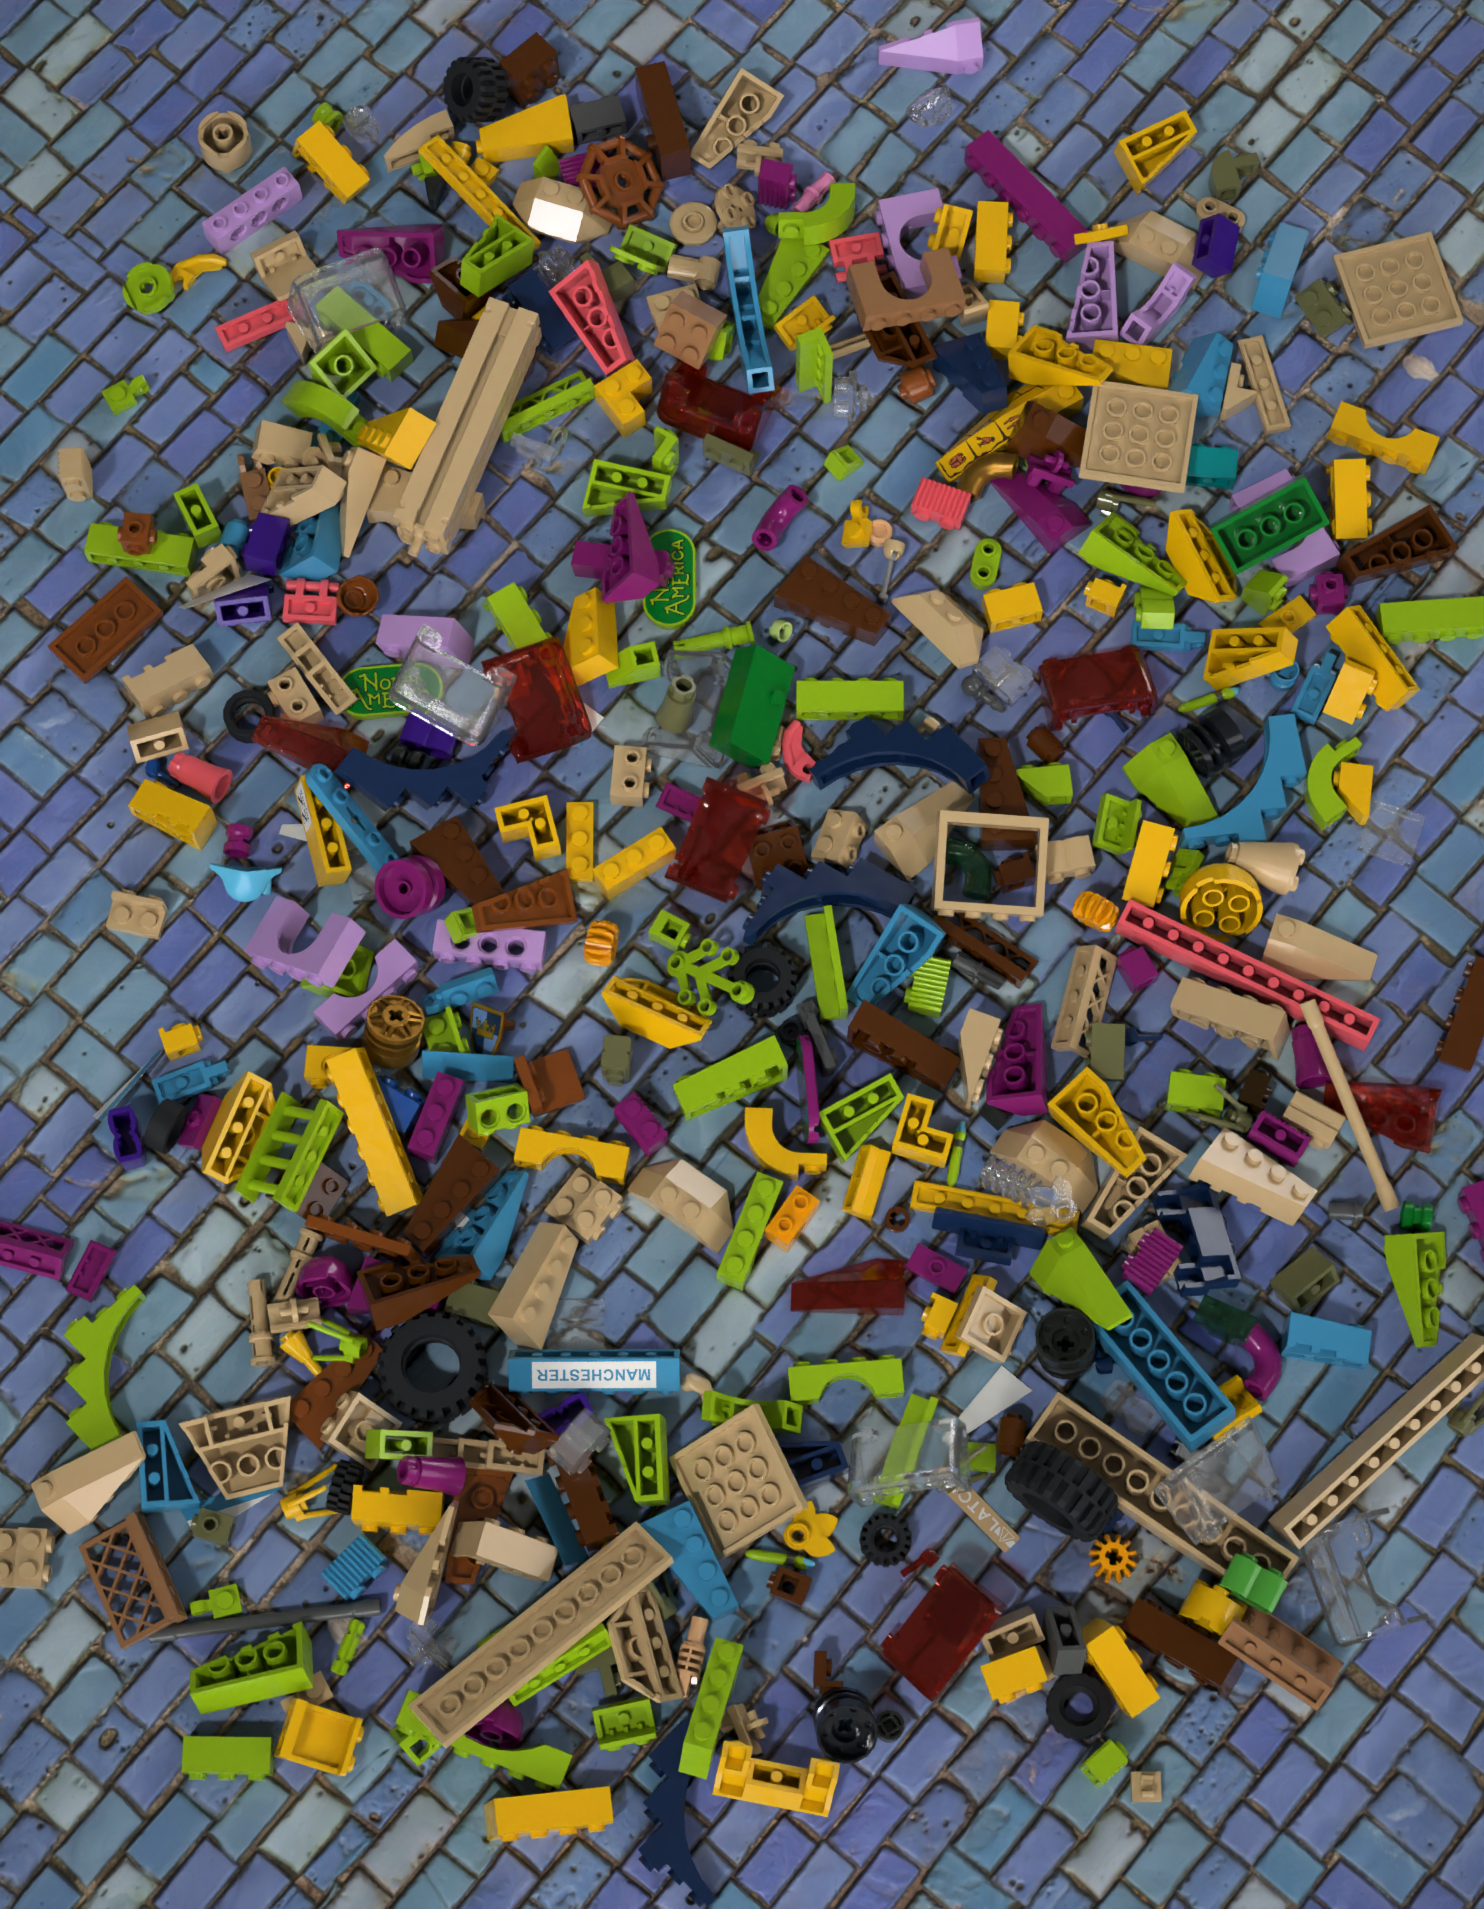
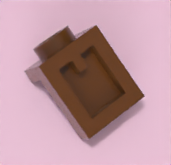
M827 1651L814 1652L813 1690H819L820 1695L833 1688L843 1687V1681H826V1677H831L832 1659H826Z

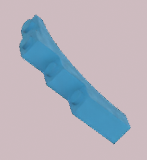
M748 225L722 229L728 295L733 310L741 370L749 394L775 390L773 369L761 318Z
M1295 714L1268 716L1262 726L1264 737L1263 764L1253 790L1238 806L1222 817L1203 825L1184 828L1178 837L1180 848L1188 847L1189 849L1197 850L1205 845L1215 844L1216 847H1224L1231 842L1235 844L1237 842H1266L1262 818L1265 821L1278 819L1287 807L1283 786L1285 788L1298 786L1307 774Z

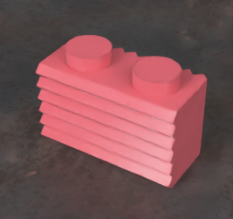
M922 477L911 503L910 513L914 514V517L920 521H935L946 530H953L954 528L960 530L970 506L971 493H966L955 487L946 486L935 480L932 481Z

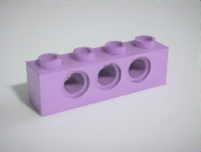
M285 166L202 222L206 239L222 256L303 200L300 184Z
M437 919L432 951L434 958L438 959L441 963L453 964L455 961L465 962L466 965L472 967H480L482 964L493 965V968L499 970H508L509 967L520 968V971L526 973H535L536 970L543 971L547 945L546 931L516 929L484 932L467 939L466 941L470 943L467 948L458 949L455 947L456 944L453 942L444 920ZM489 943L497 946L492 952H485L483 950V947ZM516 946L524 949L519 955H512L510 953V950Z

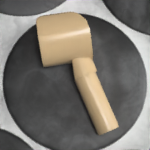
M927 717L917 731L920 734L927 731L931 735L934 731L940 729L941 726L935 718Z
M783 726L778 728L770 761L780 760L781 740L785 730Z

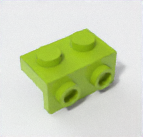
M656 426L654 429L655 454L652 456L653 472L670 475L672 478L679 463V441L676 434L670 429H662Z
M1108 793L1101 795L1092 846L1116 855H1122L1133 850L1137 843L1136 831L1138 822L1142 816V800L1134 799L1129 802Z
M647 1696L592 1707L600 1750L616 1751L621 1749L623 1745L632 1743L644 1745L657 1738L650 1698Z

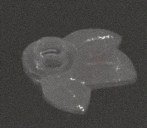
M1056 1176L1051 1187L1035 1186L1029 1188V1196L1034 1208L1026 1213L1025 1218L1030 1223L1038 1226H1047L1055 1221L1067 1223L1076 1216L1077 1205L1072 1199V1187L1063 1177ZM1067 1207V1212L1059 1213L1061 1208Z

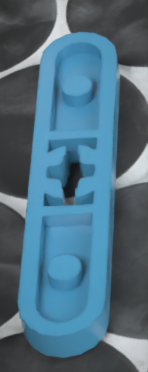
M323 764L313 765L305 774L307 785L373 869L378 873L380 868L389 861L400 859L332 771ZM354 818L356 823L353 824L350 819Z

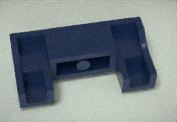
M1207 1182L1197 1183L1181 1189L1156 1191L1152 1198L1157 1220L1161 1224L1180 1223L1191 1263L1178 1264L1173 1272L1180 1297L1207 1295L1210 1289L1235 1288L1242 1279L1234 1256V1244L1229 1240L1226 1219L1222 1217L1215 1191L1210 1189L1211 1184Z

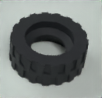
M1084 1673L1062 1677L1053 1685L1046 1699L1045 1710L1050 1725L1055 1728L1058 1734L1064 1735L1067 1739L1071 1738L1080 1741L1081 1739L1086 1740L1097 1735L1106 1726L1110 1718V1711L1112 1710L1111 1698L1105 1690L1106 1687L1100 1684L1097 1678H1092ZM1081 1692L1091 1699L1093 1711L1088 1719L1074 1721L1066 1715L1064 1702L1072 1693Z

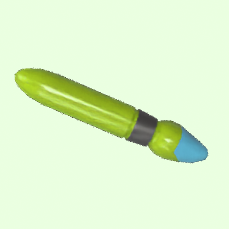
M1226 687L1221 691L1187 701L1178 707V711L1186 713L1223 699H1231L1239 693L1240 688Z
M963 1121L957 1125L954 1131L955 1140L952 1146L947 1173V1184L950 1187H953L957 1182L964 1140L966 1139V1126Z
M760 1549L745 1551V1555L748 1558L756 1561L795 1566L798 1569L804 1570L815 1566L814 1561L804 1556L795 1557L789 1554Z

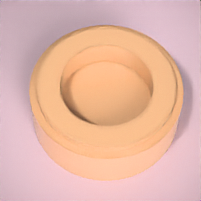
M876 519L872 521L870 544L876 547H883L885 540L892 539L893 531L887 521Z

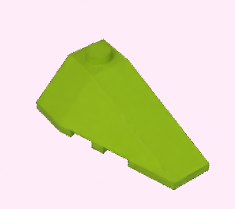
M1114 511L1091 531L1078 552L1087 563L1100 570L1172 596H1176L1188 583L1168 561L1160 560L1154 554L1156 549L1151 543L1145 545L1138 537L1140 532L1132 524Z
M1171 732L1148 744L1122 767L1123 772L1135 790L1154 802L1159 810L1165 811L1175 819L1177 824L1183 829L1203 825L1219 818L1186 754Z
M1072 1227L1046 1241L1029 1271L1030 1276L1043 1293L1048 1296L1053 1295L1062 1301V1304L1069 1308L1071 1306L1086 1315L1089 1320L1108 1331L1133 1317L1131 1311L1088 1247Z
M1427 1232L1384 1235L1386 1264L1416 1348L1437 1346L1440 1311L1436 1306L1437 1297L1443 1294L1444 1286L1439 1284L1440 1270L1446 1268L1445 1233Z

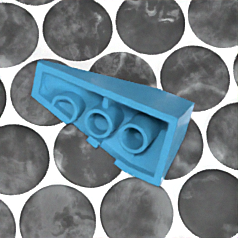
M337 503L335 506L296 525L294 532L297 534L293 546L288 545L285 550L280 569L281 576L321 581V579L334 575L339 570L342 546Z
M899 904L848 989L846 998L859 1007L864 999L876 1005L933 956L946 933L933 918L914 905Z
M507 1171L485 1195L486 1202L476 1211L472 1209L468 1213L467 1217L470 1220L461 1230L454 1229L448 1235L434 1258L437 1260L443 1257L473 1255L481 1273V1276L476 1278V1280H491L498 1272V1267L505 1257L529 1174L526 1171Z

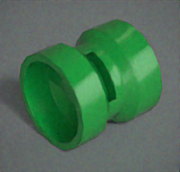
M1404 1200L1400 1212V1228L1410 1229L1414 1225L1420 1231L1429 1232L1432 1223L1433 1205L1423 1203L1421 1206L1417 1205L1415 1207L1412 1201Z

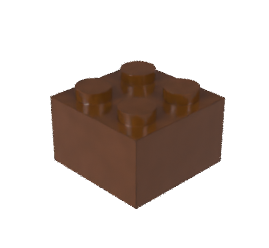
M537 32L499 62L501 70H504L506 75L505 81L508 83L506 92L522 109L528 104L536 102L540 94L546 89L554 87L560 79L557 51Z

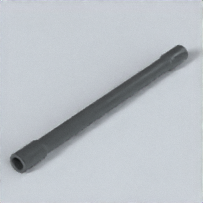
M380 1598L346 1604L182 1624L172 1623L150 1635L149 1642L152 1644L175 1641L180 1638L286 1626L300 1621L302 1623H311L352 1617L382 1615Z

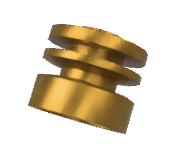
M388 995L380 997L370 1005L367 1011L362 1047H365L371 1063L381 1068L399 1069L408 1066L416 1059L419 1053L425 1017L422 1009L413 1000L405 996Z

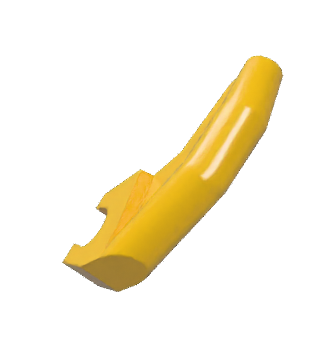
M211 253L197 254L176 263L170 272L174 281V289L177 281H183L184 290H189L200 274L221 270L223 266H227L228 260L220 255Z

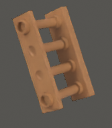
M1242 1601V1603L1248 1606L1242 1620L1234 1617L1217 1643L1318 1711L1334 1687L1332 1681L1343 1667L1344 1662L1275 1615L1262 1613Z

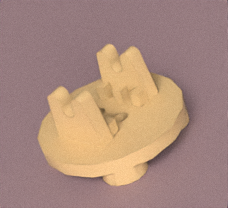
M729 183L720 187L715 194L714 201L716 212L721 220L717 223L718 229L748 225L749 230L753 229L756 226V215L753 206L755 200L753 195L749 191L744 192L738 186Z

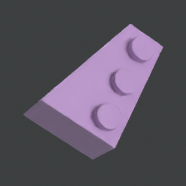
M383 614L375 643L389 657H403L468 670L475 640L455 618Z

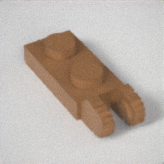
M238 454L237 460L241 472L239 477L251 523L256 521L258 513H260L270 493V488L262 463L257 459H253L257 469L247 471L245 457L243 454Z

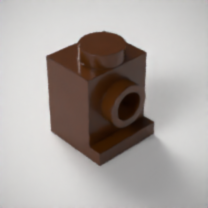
M1027 851L1022 853L1021 859L1016 860L1015 857L1008 858L1002 861L996 870L992 871L995 885L1001 886L1003 894L1034 885L1036 878Z
M780 1566L778 1572H771L766 1587L771 1589L769 1596L802 1609L812 1584V1578ZM791 1583L794 1589L792 1592L787 1593L783 1591V1585Z

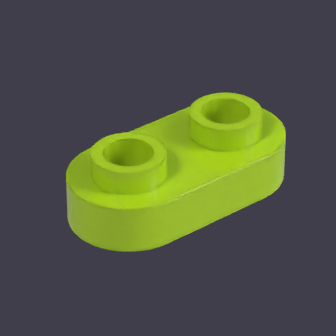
M986 538L979 541L976 545L969 579L971 585L977 590L985 591L992 588L995 584L1002 549L1000 544L994 539ZM991 548L993 552L986 553L984 549ZM983 571L986 572L988 575L986 577H982L979 575V573Z

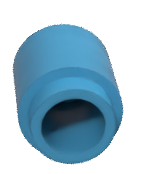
M238 519L226 522L218 544L219 546L222 543L224 547L229 545L238 557L236 561L241 556L243 544L247 543L249 539L247 523Z

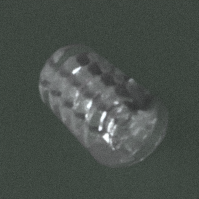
M992 1154L981 1170L979 1183L982 1182V1187L985 1189L992 1187V1192L995 1194L1001 1192L1002 1197L1006 1199L1011 1197L1014 1203L1021 1201V1205L1024 1208L1030 1207L1039 1193L1042 1181L1035 1182V1173L1025 1178V1168H1022L1018 1174L1015 1173L1016 1164L1014 1163L1006 1169V1159H1002L996 1164L997 1155Z

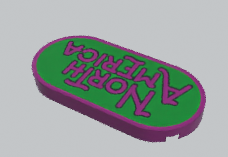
M798 1035L796 1038L795 1056L802 1132L805 1144H816L819 1140V1133L814 1132V1127L818 1126L820 1117L813 1046L808 1035Z

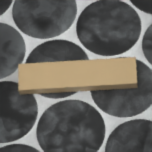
M1263 335L1237 340L1236 345L1250 390L1257 391L1255 406L1264 434L1270 435L1290 430V420Z

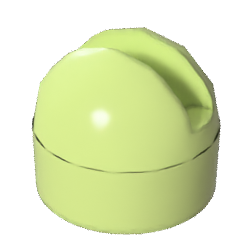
M780 619L773 621L772 627H769L771 637L777 641L786 642L792 634L791 623Z

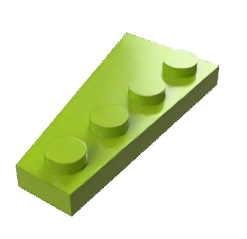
M804 238L781 239L758 296L764 326L772 331L774 330L772 326L784 317L830 255L829 248L822 244L804 245Z

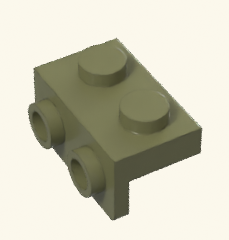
M1318 278L1294 298L1320 336L1326 339L1344 324L1349 326L1353 324L1354 321L1350 317L1353 313L1344 301L1340 303L1336 297L1339 292L1330 281L1326 283Z
M707 433L702 441L703 456L749 477L760 459V452L717 433H714L713 436Z

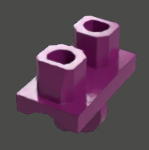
M1055 450L1052 456L1045 454L1043 458L1033 454L1028 455L1026 459L1028 469L1025 474L1028 485L1037 487L1042 479L1048 480L1046 484L1047 489L1054 494L1060 495L1065 487L1072 488L1075 484V479L1071 477L1072 469L1069 467L1070 462L1064 460L1063 451Z

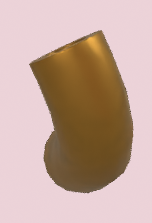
M992 452L977 458L964 470L956 489L971 493V500L973 501L980 500L985 485L991 480L997 478L1013 480L1015 478L1019 465V454Z

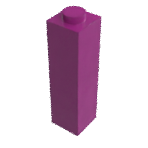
M576 541L571 561L575 576L602 579L603 572H608L610 560L605 557L606 551L610 549L611 545ZM654 550L659 564L660 584L658 586L667 587L669 578L674 576L675 563L671 561L668 551Z

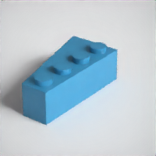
M690 1501L684 1502L640 1523L672 1556L674 1563L669 1569L712 1622L739 1610L736 1598Z

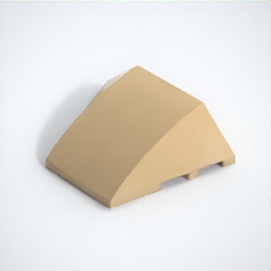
M291 1395L262 1399L210 1412L178 1423L193 1444L195 1451L205 1463L226 1500L283 1486Z

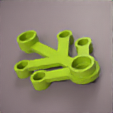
M709 938L704 939L700 944V948L690 953L684 951L674 952L667 961L668 973L678 980L680 988L677 996L678 1002L686 1007H691L696 1002V994L691 991L688 975L695 977L700 996L698 1011L706 1016H712L717 1009L715 1001L712 1000L709 984L729 992L732 1000L743 1005L750 1003L755 994L754 987L745 981L731 982L713 974L728 965L733 966L738 962V951L730 947L723 949L720 957L700 967L693 965L706 956L712 957L717 954L719 945L716 941ZM711 944V949L707 951L708 946ZM732 953L731 959L728 960L729 954ZM689 994V998L685 1002V997ZM709 1003V1008L705 1011V1007Z

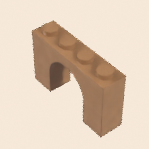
M948 248L923 252L920 270L927 287V292L915 299H900L888 293L880 281L874 261L849 265L846 283L863 332L869 330L878 331L891 326H905L919 321L928 322L936 318L954 317L962 314L966 297Z

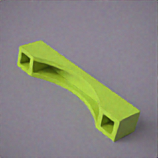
M407 1688L394 1720L395 1724L400 1725L398 1731L412 1737L418 1732L427 1736L425 1742L442 1748L441 1743L413 1714L408 1706L421 1693ZM464 1734L450 1745L454 1747L453 1753L469 1759L470 1754L481 1758L480 1764L495 1770L498 1765L508 1768V1775L522 1781L525 1776L535 1779L534 1785L547 1791H551L552 1787L560 1789L573 1756L568 1752L545 1743L517 1749L495 1748L481 1744Z

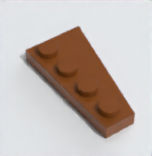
M567 869L472 906L476 933L568 925L577 922Z

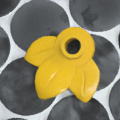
M807 1501L809 1507L795 1515L792 1523L785 1528L784 1541L789 1548L793 1550L804 1549L812 1557L828 1556L835 1551V1547L828 1537L835 1530L838 1518L826 1513L816 1514L813 1502ZM794 1532H801L804 1536L803 1539L795 1541L792 1537Z

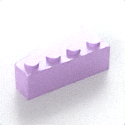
M1114 241L1087 243L1074 308L1072 309L1071 321L1066 335V342L1069 344L1074 342L1079 345L1080 351L1093 350L1095 339L1119 342Z

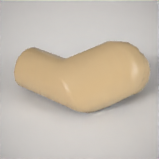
M695 1373L687 1374L680 1381L681 1388L685 1392L693 1390L699 1393L702 1402L704 1391L713 1390L709 1380Z

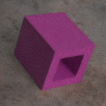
M1143 946L1137 949L1133 947L1128 948L1119 955L1120 958H1118L1116 968L1132 994L1156 982L1159 973Z

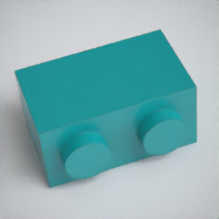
M1200 443L1191 444L1185 485L1233 490L1236 480L1238 450L1227 446L1215 448L1206 447Z

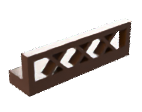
M954 912V915L959 918V927L947 920L945 916H940L938 913L935 914L933 919L946 933L943 937L944 940L980 963L983 961L985 967L1004 976L1006 981L1018 989H1021L1038 965L1039 961L975 919L965 918V913ZM978 930L982 934L983 941L980 942L965 931ZM1001 945L1004 947L1005 956L1003 957L988 946ZM1022 959L1029 966L1024 971L1012 963L1011 960Z

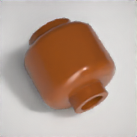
M920 365L901 373L899 378L901 384L897 385V388L903 400L908 398L911 403L917 404L934 395V387L937 386V383L929 367L924 368Z

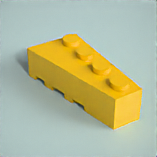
M409 407L368 421L367 425L364 424L357 434L358 441L356 445L387 459V462L411 470L437 423Z
M610 1786L496 1798L484 1805L487 1841L501 1839V1842H512L519 1840L521 1836L529 1835L530 1839L548 1837V1833L559 1832L560 1836L577 1834V1829L588 1828V1833L606 1830L605 1825L614 1822Z

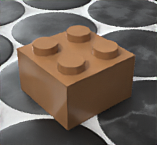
M681 291L670 303L653 345L699 370L710 358L728 315Z

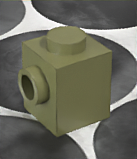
M201 1508L199 1514H194L190 1530L193 1531L192 1536L198 1540L229 1548L237 1519L234 1516Z

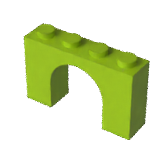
M715 1637L684 1739L678 1772L707 1780L726 1705L731 1700L737 1680L744 1645Z

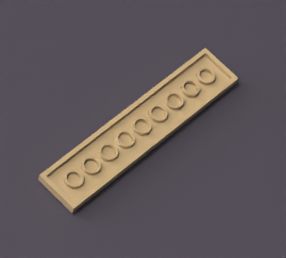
M637 1521L634 1522L408 1705L410 1710L446 1749L674 1563L672 1556Z

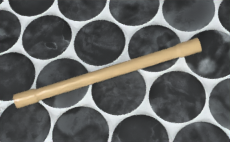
M1313 999L1302 1003L1299 1006L1315 1038L1375 1184V1190L1383 1210L1387 1212L1398 1208L1400 1204L1370 1138L1324 1026V1020L1316 1000Z

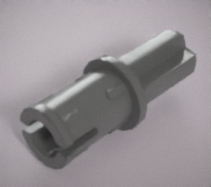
M961 951L958 952L951 967L972 977L973 981L976 978L997 990L1001 988L1005 981L1004 976L985 967L983 961L980 963Z

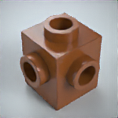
M124 513L123 525L119 526L117 531V540L121 542L124 552L134 556L151 554L152 545L157 543V529H155V523L151 514Z

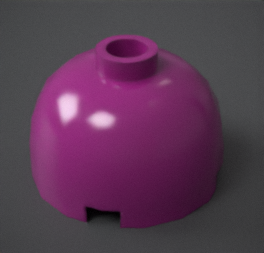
M332 1255L318 1256L308 1260L300 1269L296 1293L300 1299L318 1297V1301L321 1302L320 1307H338L346 1304L349 1296H351L353 1276L348 1265Z
M508 1698L469 1729L465 1735L490 1746L489 1740L500 1742L499 1748H514L520 1742L523 1718L518 1708L514 1707Z

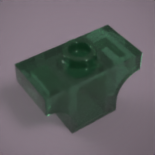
M1204 1295L1193 1317V1321L1205 1328L1208 1335L1234 1346L1236 1342L1246 1345L1257 1322V1317L1211 1296Z

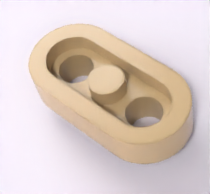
M1205 197L1198 202L1195 214L1199 221L1220 213L1227 219L1229 217L1235 218L1236 221L1232 222L1240 227L1239 233L1243 230L1245 216L1239 209L1213 197ZM1205 207H1212L1213 210H1207Z

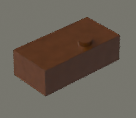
M665 61L636 67V93L648 135L645 136L648 151L653 150L661 180L665 181L690 175L691 148Z

